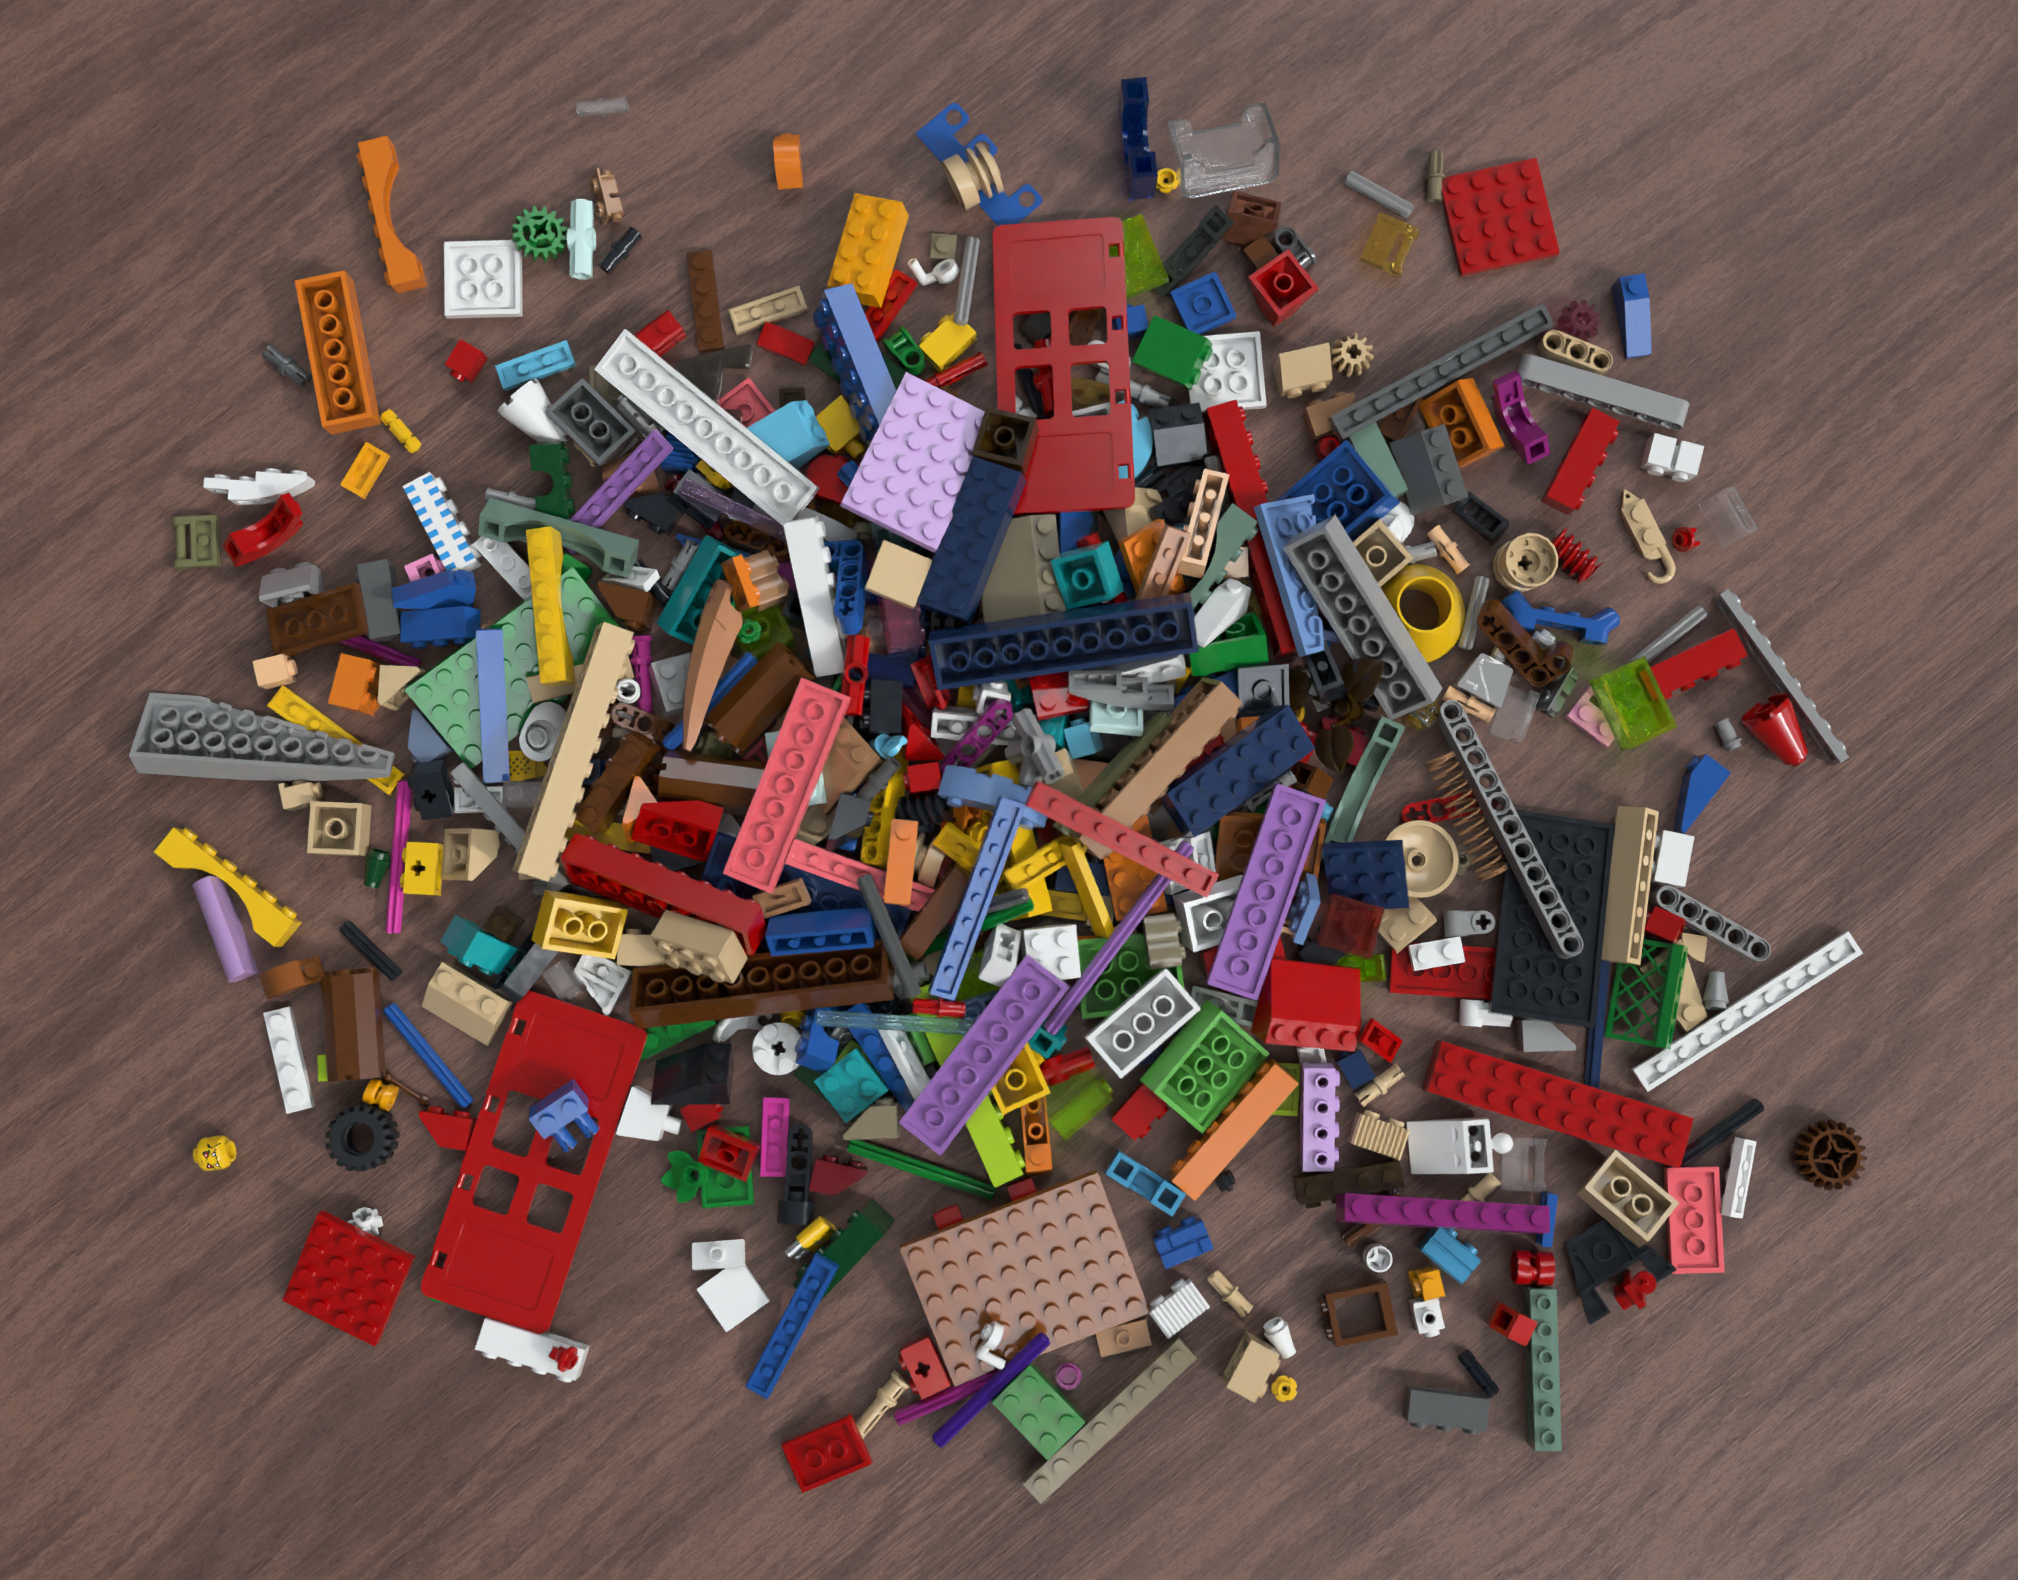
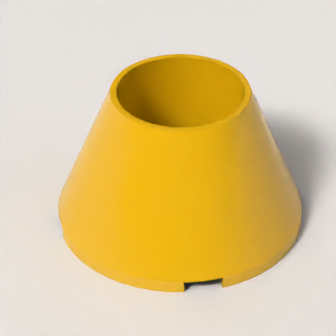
M1407 564L1380 587L1427 663L1441 658L1455 646L1465 624V605L1459 589L1446 574L1428 565ZM1420 590L1429 594L1434 599L1439 610V620L1435 629L1420 630L1412 627L1405 621L1399 605L1402 592Z

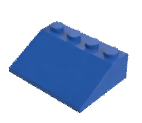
M1347 440L1276 500L1280 501L1314 494L1315 503L1311 504L1312 515L1316 516V524L1336 515L1352 542L1400 503L1386 484Z

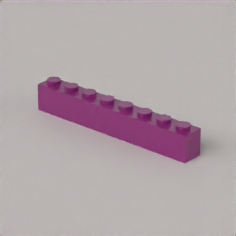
M1348 1193L1336 1195V1222L1525 1234L1550 1233L1549 1206Z

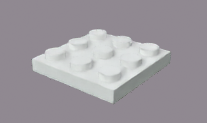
M512 240L444 242L445 317L447 319L523 317L522 250H516L518 242Z
M1260 332L1204 336L1213 344V352L1210 359L1204 362L1200 370V380L1196 385L1192 386L1191 391L1188 390L1189 404L1200 402L1202 413H1205L1208 407L1232 400H1237L1238 407L1242 406L1244 410L1266 408Z

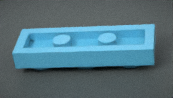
M565 340L495 365L502 387L506 392L523 386L531 380L534 381L535 378L539 380L577 365L569 343Z

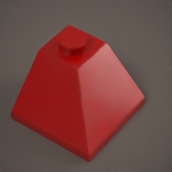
M1289 249L1248 277L1257 305L1273 327L1294 314L1319 290L1318 286Z

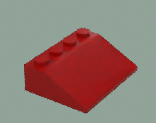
M1272 958L1260 991L1250 1032L1267 1044L1355 1052L1361 1029L1360 969Z

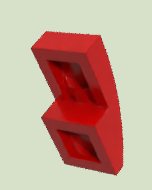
M765 322L755 345L776 356L781 355L804 366L815 342L790 330Z

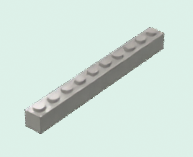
M462 762L450 772L453 776L451 779L457 785L460 784L464 788L462 791L467 797H472L474 800L472 803L478 809L481 808L485 812L483 815L488 821H493L495 824L493 827L499 833L502 832L506 836L504 838L509 845L513 844L516 848L514 851L518 855L525 831L468 765ZM557 870L554 878L550 877L549 882L545 881L548 884L546 886L548 890L562 892L571 884L559 870Z

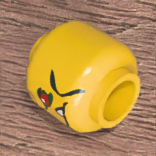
M223 1135L201 1139L197 1144V1148L193 1151L195 1163H198L199 1167L204 1171L226 1169L236 1158L234 1142Z

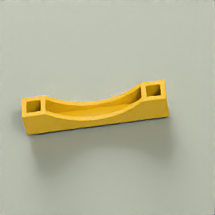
M551 526L526 530L540 683L550 688L576 684L574 663L566 635L561 602V568L563 562L561 533Z
M173 827L154 853L173 868L203 870L228 883L245 903L254 931L274 947H283L302 923L296 918L298 914L288 906L282 907L276 902L278 898L267 890L262 891L256 887L258 883L252 877L246 874L242 876L236 871L238 867L228 859L222 860L216 855L218 851L207 843H204V845L196 839L198 835L186 827L184 829Z

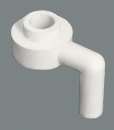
M916 258L908 262L910 269L922 286L935 281L941 284H950L957 279L960 271L954 259H946L936 265L933 272L925 274Z
M993 1321L990 1325L986 1324L982 1329L980 1338L983 1340L975 1351V1356L1002 1370L1006 1360L988 1352L990 1349L994 1350L997 1347L1004 1333V1326Z

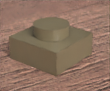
M932 234L930 260L942 262L946 259H954L956 262L957 235Z

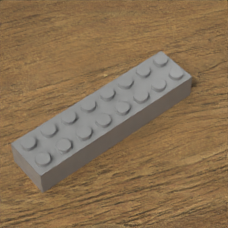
M1336 515L1294 535L1283 547V550L1352 660L1369 658L1384 661L1383 673L1374 691V695L1389 719H1396L1434 703L1443 688Z

